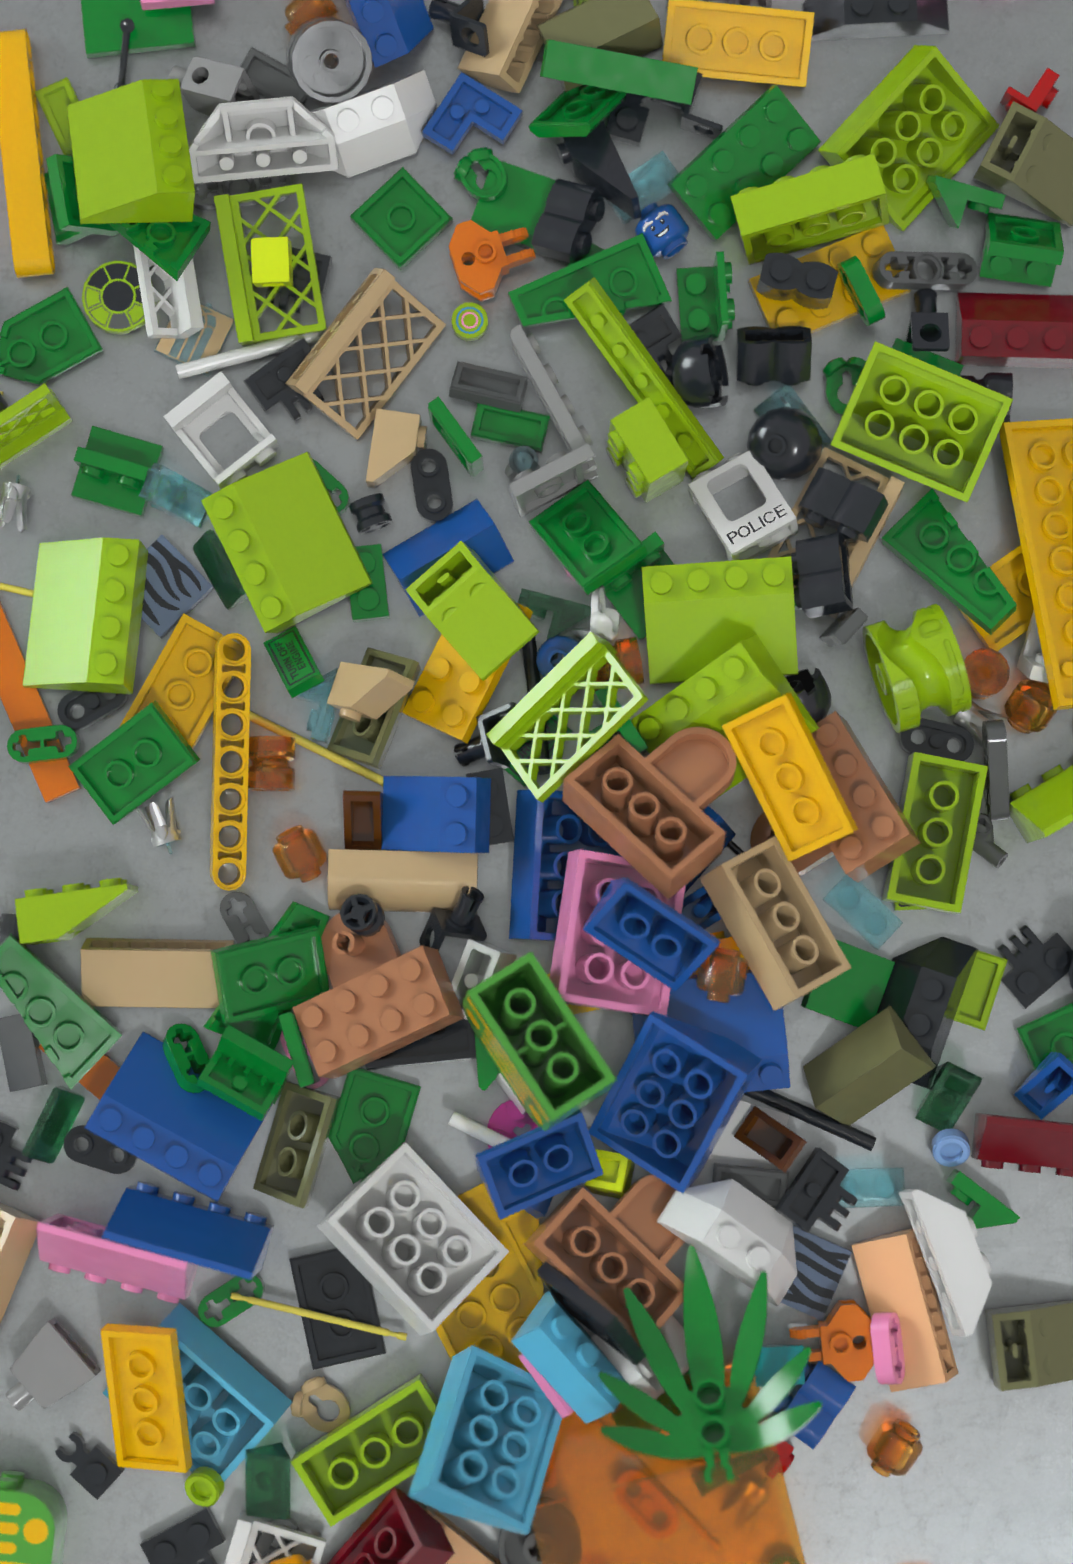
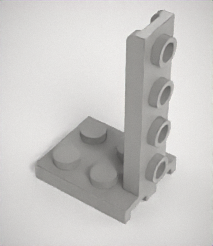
M518 325L510 331L512 349L570 452L568 454L564 451L559 452L546 461L547 465L535 471L533 469L524 470L513 478L514 482L509 484L514 507L521 518L569 493L586 480L591 481L597 478L598 475L595 471L597 469L594 461L595 454L590 447L593 443L583 425L577 428L571 416L575 414V410L566 394L561 397L554 386L558 383V380L549 363L543 366L537 354L541 353V349L532 333L526 335L521 325Z

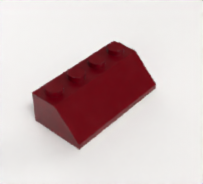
M957 292L955 362L964 366L1073 369V295Z
M975 1113L971 1157L981 1160V1167L1003 1169L1004 1162L1019 1164L1018 1171L1041 1173V1166L1056 1168L1055 1175L1073 1177V1123Z
M394 1487L327 1564H446L455 1552L442 1525L401 1489Z

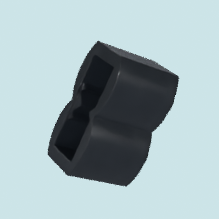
M557 178L549 192L545 211L539 218L532 237L531 244L539 255L576 263L589 253L592 245L591 231L596 223L602 220L605 213L604 198L598 189Z
M769 253L765 256L756 290L761 295L772 300L785 301L792 299L805 308L825 309L828 308L832 298L838 272L825 263L812 261L801 263L798 259L788 254Z
M750 326L737 329V381L744 382L750 386H759L773 380L789 386L809 381L812 354L811 328L783 326L773 329Z
M819 467L798 506L805 515L804 520L819 529H823L825 525L836 528V533L839 532L848 542L856 543L858 539L868 543L888 506V502L882 493L863 484L851 481L831 470Z
M837 532L796 541V552L791 553V559L795 575L799 574V587L794 588L797 608L802 609L809 618L853 610V594L849 576V554L847 543L841 534Z

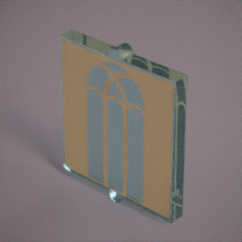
M200 303L204 328L184 339L160 338L154 352L177 362V365L220 354L235 324V320L213 309L210 303L206 305ZM170 319L165 328H171ZM212 371L202 373V375L209 377Z

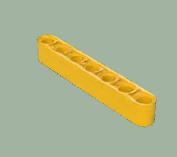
M27 29L0 32V147L13 264L17 278L55 274L32 51Z
M238 633L222 636L216 643L214 655L210 876L214 884L227 891L236 890L245 881L247 857L251 646L247 638ZM230 639L237 640L243 649L241 657L236 661L227 659L223 654V646ZM230 676L239 679L242 685L240 694L235 698L227 697L222 690L224 680ZM232 713L239 717L241 727L236 734L227 735L222 730L221 722L224 716ZM227 751H234L240 757V765L233 772H226L221 767V757ZM228 788L235 789L239 794V803L232 809L223 808L219 800L221 793ZM229 825L236 827L239 835L236 843L231 846L222 845L219 841L221 829ZM225 863H233L237 867V877L230 883H223L218 878V870Z

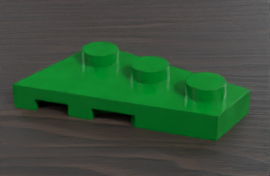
M193 214L192 222L108 223L176 281H178L209 234L211 227L210 221Z

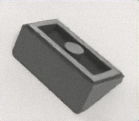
M20 1014L0 1018V1045L9 1091L13 1092L46 1085L47 1081L41 1050L38 1048L40 1045L33 1032L31 1033Z

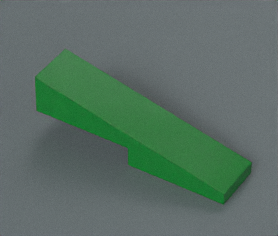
M546 39L540 77L691 105L698 67Z

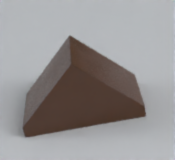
M343 790L345 849L382 850L383 793L381 791Z
M756 1106L753 1107L734 1135L736 1139L785 1173L807 1143L803 1138Z

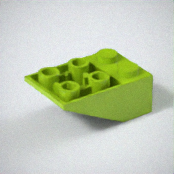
M463 541L456 544L405 589L425 616L483 681L539 633V630L480 556Z
M112 878L100 880V887L91 888L90 884L75 883L62 885L61 893H54V889L47 890V888L25 890L24 898L15 899L20 944L39 945L71 940L138 893V886L128 884L127 879Z

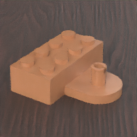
M834 711L816 723L819 729L813 732L812 736L858 829L791 862L799 876L835 855L845 874L858 883L921 842L850 725L841 715ZM764 812L758 817L752 828L750 837L751 848L776 836Z
M691 727L678 731L646 758L618 734L564 779L562 801L669 900L722 854L726 832L702 810L731 785L736 770V754L730 742L723 735L703 727Z
M370 912L367 913L365 921H367L366 919L368 918ZM340 913L336 914L327 923L321 937L326 971L333 988L292 1008L318 1077L332 1079L341 1077L465 1018L438 949L422 945L401 955L392 930L386 921H384V925L378 933L373 936L363 937L344 925Z
M653 1174L638 1179L609 1211L584 1187L573 1188L524 1243L543 1263L546 1261L613 1313L640 1348L641 1346L625 1301L624 1288H629L659 1329L683 1303L684 1283L665 1265L685 1242L656 1222L676 1189Z

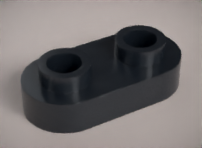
M423 449L411 461L416 506L419 515L425 521L436 523L448 517L453 510L448 466L442 453L435 449ZM426 461H432L436 464V468L433 472L427 473L423 471L422 465ZM431 497L441 499L442 502L438 508L433 509L428 506L427 503Z
M72 691L59 702L57 708L58 717L64 725L71 729L84 730L120 709L126 703L128 694L116 693L113 699L107 700L103 692ZM76 706H83L84 715L78 719L74 718L72 715L73 709Z
M921 718L919 727L899 733L900 745L908 754L918 752L965 761L970 757L974 749L973 738L966 729ZM913 731H919L923 734L924 740L921 744H915L911 740ZM950 739L958 741L960 745L958 752L954 753L948 750L947 742Z
M86 1125L72 1128L64 1138V1150L71 1160L113 1174L125 1173L131 1170L138 1158L122 1150L124 1153L123 1160L115 1162L112 1159L111 1153L118 1147L87 1131L84 1128ZM79 1137L87 1139L88 1148L86 1151H80L76 1147V1141Z

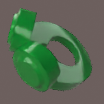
M488 147L477 148L468 152V156H463L459 160L453 173L454 179L462 182L468 193L481 201H492L499 198L505 192L508 184L504 166L493 155L492 149ZM473 163H479L484 171L489 170L496 174L497 183L492 189L483 190L477 186V174L471 168Z
M839 357L828 362L823 369V374L827 378L825 384L827 402L830 408L841 416L847 404L839 400L837 395L839 387L843 385L842 375L845 372L851 375V385L855 386L866 363L864 359L850 357L846 361Z

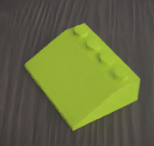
M914 45L818 149V152L830 166L844 163L854 155L863 154L867 156L875 154L886 190L889 221L899 231H904L934 198L926 183L928 175L952 179L1000 125L936 46Z
M142 79L67 105L80 224L192 222L195 187L179 79Z
M875 341L830 445L968 503L1013 399Z
M309 452L302 453L236 481L201 500L265 633L279 634L373 584Z
M101 537L39 543L23 687L133 694L148 550L139 539Z
M791 556L642 567L650 685L684 682L740 641L754 635L758 636L783 675H798Z
M757 635L740 641L631 719L632 724L647 745L648 753L651 754L672 735L680 730L691 727H703L714 730L728 740L722 725L791 692L811 734L819 729ZM737 756L733 781L721 795L747 778Z
M1059 764L1041 775L1044 780L1041 784L1031 788L1029 783L1009 794L1012 799L1009 802V815L1026 843L1046 838L1073 822V764L1064 770Z

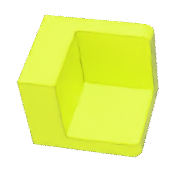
M288 237L252 238V283L257 288L293 286L291 240Z
M595 1149L604 1174L585 1182V1186L593 1194L620 1199L631 1187L635 1163L620 1153Z

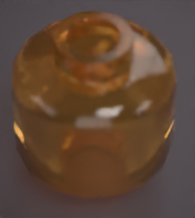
M293 0L285 8V16L289 22L284 27L292 36L302 23L315 17L337 18L336 14L339 10L332 0Z
M1028 678L1017 683L1004 706L1009 724L1017 731L1025 734L1045 730L1058 711L1053 710L1049 684Z
M297 825L276 836L277 843L274 845L272 853L286 878H300L301 882L304 883L318 877L322 873L320 867L326 862L327 853L314 830L310 828L304 829L302 825Z
M717 947L698 967L696 986L701 991L707 992V1000L729 1003L730 996H740L744 993L748 962L740 957L741 951Z
M902 1419L884 1421L866 1447L867 1454L872 1460L871 1467L878 1474L887 1478L891 1475L898 1477L906 1476L923 1451L919 1431Z

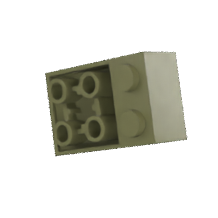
M1013 101L974 179L1071 227L1073 224V138L1047 118Z
M1073 1300L985 1310L994 1386L1000 1391L1035 1388L1073 1380Z

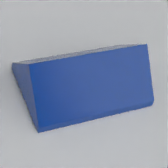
M478 499L382 554L419 617L425 614L405 589L460 541H463L476 552L493 574L514 563L495 523Z
M627 877L611 881L583 927L584 931L675 992L720 944L719 939Z
M580 1109L547 1131H543L539 1126L475 1154L477 1171L500 1220L604 1174Z

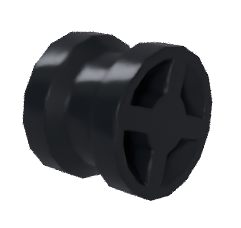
M383 493L360 498L349 505L351 514L357 517L358 523L356 527L359 534L374 532L393 522L391 515L385 512L383 507L385 503Z
M352 895L342 904L340 911L342 922L359 936H373L383 927L385 921L384 910L367 895ZM370 912L368 918L366 919L367 921H365L367 913Z

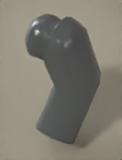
M980 813L973 851L994 867L999 868L1007 859L1008 853L994 843L993 824L990 817Z

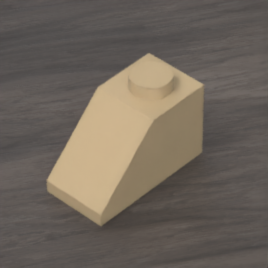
M376 408L366 483L369 488L378 487L409 464L417 454L418 447L425 448L427 426H421L422 420L419 414Z
M340 662L326 704L339 709V716L350 721L360 722L361 717L377 720L413 689L415 681L390 669Z

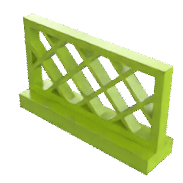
M303 184L236 195L223 194L214 196L238 343L242 346L257 344V342L326 331L327 324ZM296 194L299 208L290 220L273 209L282 196ZM273 198L269 205L262 201V199ZM256 201L266 208L254 226L242 218L240 203ZM270 212L287 224L278 237H285L291 228L304 236V246L296 257L292 254V266L294 270L297 264L309 271L311 281L302 293L292 286H285L299 296L288 314H285L271 303L281 287H274L265 299L254 291L249 263V261H252L251 256L248 255L247 245L255 234L261 238L268 237L258 229ZM299 216L301 219L302 229L298 227L296 224H294L299 218ZM243 225L251 230L246 238ZM305 253L307 254L308 265L301 261ZM311 289L313 290L314 302L306 297ZM256 298L263 302L259 310H257ZM304 300L316 308L317 324L302 326L292 319V316ZM267 307H270L284 317L276 331L261 333L259 318ZM288 322H291L293 325L296 326L294 328L284 329Z
M45 383L0 412V469L73 422L55 393Z
M591 631L486 734L493 745L501 748L534 797L542 803L564 783V779L583 764L649 700L615 655L617 651L611 643ZM608 662L611 665L609 682H596L598 671ZM579 689H585L583 708H570L571 697ZM595 689H608L605 708H592ZM618 689H629L634 697L623 708H615ZM553 715H559L557 732L544 733L545 723ZM569 715H581L579 734H566ZM591 715H604L603 727L596 734H589ZM527 740H533L530 759H521L516 751ZM543 740H555L553 759H540ZM565 740H578L576 753L570 759H562ZM539 766H551L550 779L540 787L537 783Z

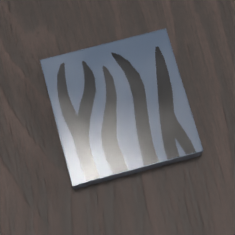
M163 535L147 548V570L141 617L161 639L178 624L183 613L187 615L214 589L203 575Z
M793 1225L797 1276L781 1303L823 1321L852 1251L810 1232H804Z

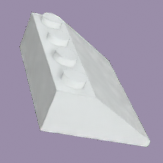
M406 1142L349 1193L317 1225L322 1233L420 1336L432 1333L509 1253L501 1242Z

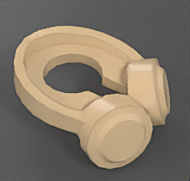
M318 1376L305 1381L301 1386V1391L295 1393L292 1398L291 1414L294 1417H303L314 1429L329 1433L349 1420L350 1405L347 1397L340 1389L327 1383L325 1377ZM316 1395L322 1401H334L339 1408L338 1417L332 1421L321 1419L317 1412L318 1407L309 1401V1397Z

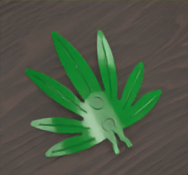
M693 1246L688 1247L684 1277L683 1319L687 1361L693 1391L691 1392L688 1390L680 1367L659 1328L629 1288H624L623 1292L628 1312L642 1351L645 1353L646 1359L660 1385L679 1409L681 1415L675 1416L661 1403L636 1387L607 1373L599 1372L600 1381L623 1406L646 1423L669 1433V1435H665L648 1429L626 1426L601 1427L602 1435L633 1452L659 1459L693 1460L704 1458L707 1465L704 1470L706 1487L713 1486L712 1475L716 1471L715 1456H720L721 1469L726 1473L729 1485L735 1484L734 1473L730 1465L731 1454L755 1452L780 1443L802 1429L822 1409L820 1401L811 1402L783 1411L758 1424L769 1416L792 1391L810 1359V1347H806L783 1366L766 1383L747 1408L742 1407L752 1385L764 1342L768 1306V1280L765 1271L760 1273L747 1305L735 1347L730 1385L725 1387L723 1346L714 1301L697 1252Z

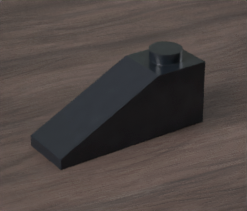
M604 121L587 137H560L561 142L556 144L558 155L563 165L569 163L576 178L588 186L596 187L605 199L633 219L642 217L638 194Z

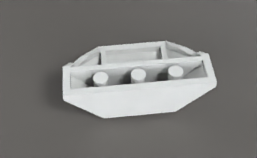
M423 69L358 93L355 97L344 102L331 103L310 112L335 135L339 170L334 171L350 178L417 153L423 138L422 131L431 119L437 104Z
M293 96L219 103L189 144L194 184L339 170L334 133Z
M734 1179L689 1187L683 1194L675 1190L656 1221L752 1290L760 1273L765 1271L768 1280V1301L775 1306L780 1305L797 1276L792 1222Z
M919 1189L900 1191L899 1195L905 1206L942 1304L953 1336L963 1337L972 1335L992 1286L989 1276L991 1273L989 1260L983 1252H980L975 1239L978 1236L977 1228L965 1211Z

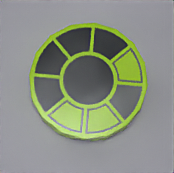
M116 260L104 263L90 273L83 286L82 302L85 313L96 327L110 334L124 335L145 325L136 265L131 262Z

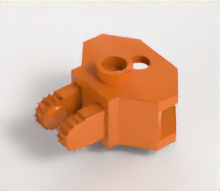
M472 220L457 224L449 244V250L461 290L480 302L494 298L502 276L510 274L509 269L536 259L533 249H524L506 256L503 248L528 238L527 228H518L499 234L498 230L489 232ZM468 261L473 262L472 265H465L464 263Z
M854 1299L838 1300L826 1320L818 1321V1325L799 1326L789 1329L790 1338L801 1340L819 1337L820 1348L811 1349V1356L808 1362L822 1361L823 1365L832 1364L848 1382L863 1381L874 1365L871 1317ZM861 1335L864 1337L860 1343H853V1339L856 1336Z

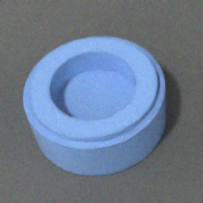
M954 1128L939 1131L932 1139L934 1159L939 1164L947 1167L963 1164L970 1155V1145L966 1134Z

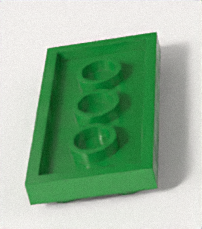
M774 85L667 183V186L712 240H717L737 221L730 196L737 195L741 190L748 187L760 188L773 184L777 179L787 175L821 143V140L779 87Z

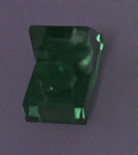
M521 589L518 603L533 611L532 618L545 620L546 615L553 616L546 640L560 635L563 636L572 631L571 629L577 628L591 618V606Z
M950 1062L939 1065L933 1085L917 1109L915 1119L940 1131L953 1128L979 1087L982 1078Z

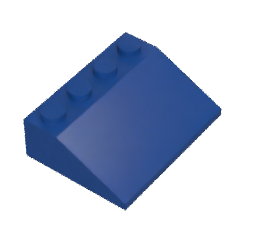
M530 789L517 790L509 939L555 941L568 852L582 849L621 856L562 801L563 791L555 790L542 803L534 797Z
M751 969L691 975L676 992L670 989L668 1017L729 1038L763 1059L745 1092L791 1088L783 1007L775 1011L773 1010ZM631 1013L634 1043L648 1015Z
M652 1011L619 1071L616 1082L610 1089L595 1117L589 1133L683 1194L699 1177L763 1059L729 1038Z
M142 1032L84 1128L218 1203L264 1119L262 1121L258 1120L207 1090L200 1093H190L183 1090L177 1083L163 1052V1042ZM191 1067L188 1075H195L198 1079L201 1073H194Z
M138 1181L137 1187L131 1185L125 1189L102 1238L251 1280L263 1268L274 1225L267 1224L268 1217L257 1213L246 1212L245 1217L230 1213L232 1207L210 1201L209 1207L194 1203L195 1196L174 1191L173 1197L158 1193L160 1187L157 1185Z

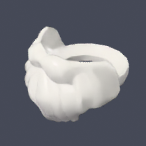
M599 587L592 592L590 627L571 629L572 633L581 640L590 631L605 640H613L618 636L620 614L614 609L606 608L603 588Z

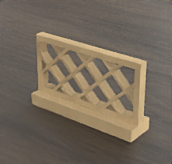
M374 268L285 384L296 393H300L349 435L358 440L374 420L376 408L382 409L446 324L395 281V277L386 269ZM391 290L401 297L403 314L385 316L384 299ZM409 305L417 312L410 313ZM378 310V317H371ZM423 316L433 326L424 338L412 339L410 318ZM403 318L405 340L388 342L385 320ZM379 321L381 343L363 344L361 329L367 322ZM355 339L356 345L349 346L351 342ZM419 343V345L413 351V344ZM406 345L407 360L400 367L390 368L388 346ZM381 347L383 369L365 371L363 349ZM357 350L359 371L340 373L339 358L345 351ZM333 367L334 374L327 375ZM391 372H397L391 380ZM384 373L385 389L380 395L368 396L366 375ZM359 376L361 397L343 399L341 378ZM334 379L336 400L323 402L313 394L323 380ZM369 401H375L369 408ZM362 402L363 418L354 428L345 420L344 404ZM337 405L338 414L329 406Z
M824 447L818 462L792 509L796 518L801 511L798 506L818 468H823L827 459L841 465L845 477L855 482L867 478L879 484L877 491L882 493L888 502V506L868 543L857 539L856 543L850 542L847 547L850 564L849 576L851 587L853 588L903 491L905 482L893 476L888 478ZM849 470L857 473V475L850 476ZM804 518L797 520L798 526L807 524L811 538L816 537L811 524L807 523ZM788 538L772 547L767 558L791 556V553L796 552V549L792 548ZM785 542L788 550L780 552ZM799 574L793 575V581L798 580L799 582ZM839 613L830 614L829 616L837 619Z

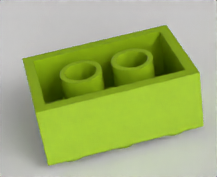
M650 397L610 420L606 451L616 467L622 464L628 477L625 479V482L635 498L641 496L644 502L647 503L683 482L688 459Z

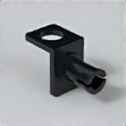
M449 0L431 1L429 17L433 20L450 24L453 46L483 57L489 54L487 26L479 22L484 12L483 0H465L462 4ZM473 32L477 34L479 44H474L468 39Z
M697 73L691 105L651 98V101H657L680 109L681 114H683L680 126L682 129L711 139H716L722 133L723 125L691 114L702 84V73Z
M926 288L914 293L915 312H911L906 335V342L912 344L913 351L946 352L949 350L948 313H937V292L935 290Z
M507 703L476 717L480 735L470 739L468 744L463 742L454 746V752L462 751V753L455 755L460 765L466 767L470 763L486 757L487 762L491 765L504 769L510 767V761L501 748L493 745L486 734L504 717L500 715L508 713L517 703Z
M464 886L461 889V894L454 910L433 908L419 939L420 946L430 947V936L433 930L434 941L430 948L438 949V951L445 936L485 941L487 934L480 917L476 914L484 900V894L479 889L471 887L468 895L469 886Z

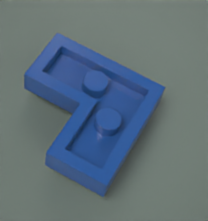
M461 72L423 129L422 136L454 155L472 126L504 144L522 117L523 110Z

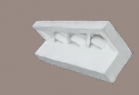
M133 245L148 338L186 339L202 330L204 324L193 258L178 281H176ZM154 272L164 281L165 291L162 295L152 286L151 276ZM159 308L170 317L171 328H158L156 312Z

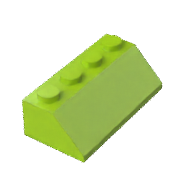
M863 154L854 155L844 163L834 166L821 165L813 168L807 174L797 177L784 176L777 179L773 184L760 188L748 187L741 190L737 195L730 196L749 265L764 261L766 254L769 253L788 254L890 223L886 190L875 154L867 156Z

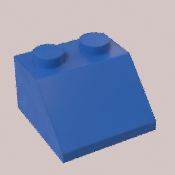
M345 0L355 28L366 38L372 53V64L375 68L408 54L434 29L423 0Z

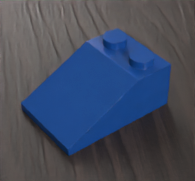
M384 776L382 850L489 853L491 778Z

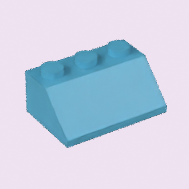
M550 1291L545 1292L511 1342L576 1414L588 1424L615 1411L620 1403L600 1381L598 1373L604 1372L626 1383L627 1381L600 1350L587 1331Z

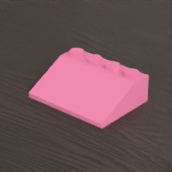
M582 849L568 852L549 979L566 1004L648 1016L654 1011L667 1016L671 988L584 931L583 927L612 880L627 877L680 914H682L685 886L668 900L622 856Z
M58 1213L38 1222L39 1259L48 1262V1269L70 1274L71 1269L85 1272V1279L106 1284L107 1279L122 1282L120 1288L123 1290L142 1293L144 1288L158 1292L156 1298L171 1303H178L179 1298L185 1300L190 1296L198 1267L196 1264L104 1239L102 1236L106 1226Z

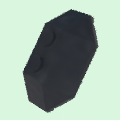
M805 0L802 4V11L815 13L811 41L949 33L947 0Z
M940 937L892 958L895 964L876 1015L888 1006H891L935 1064L932 1070L912 1084L930 1090L978 948Z

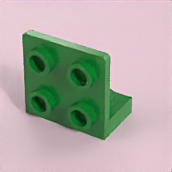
M724 251L716 252L713 266L676 269L679 326L682 335L680 337L681 343L686 339L710 333L717 336L713 341H724L727 330L732 329V321H735L734 298L727 299V293H730V284H732L731 262H725Z
M656 531L641 541L648 553L600 586L603 588L605 596L639 640L646 638L642 567L675 565L664 551V542Z

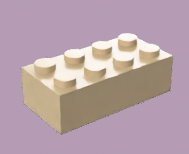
M776 836L726 861L699 878L774 1011L851 968L791 861H788Z

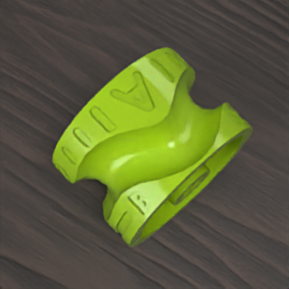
M932 604L927 606V608L915 610L912 616V625L905 630H895L889 627L885 620L863 627V643L870 673L884 712L897 733L919 727L921 712L930 706H937L946 716H953L958 714V712H965L971 709L972 697L964 660L952 627L938 604Z

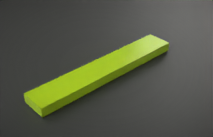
M592 278L564 299V302L637 403L650 397L687 457L688 465L686 470L692 479L719 463L724 456L596 278Z

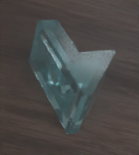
M153 463L139 497L150 502L151 507L201 528L207 515L201 500L213 493L169 468Z
M338 668L323 675L325 681L294 697L319 704L318 710H311L306 730L312 732L310 738L313 741L327 745L337 708L326 703Z

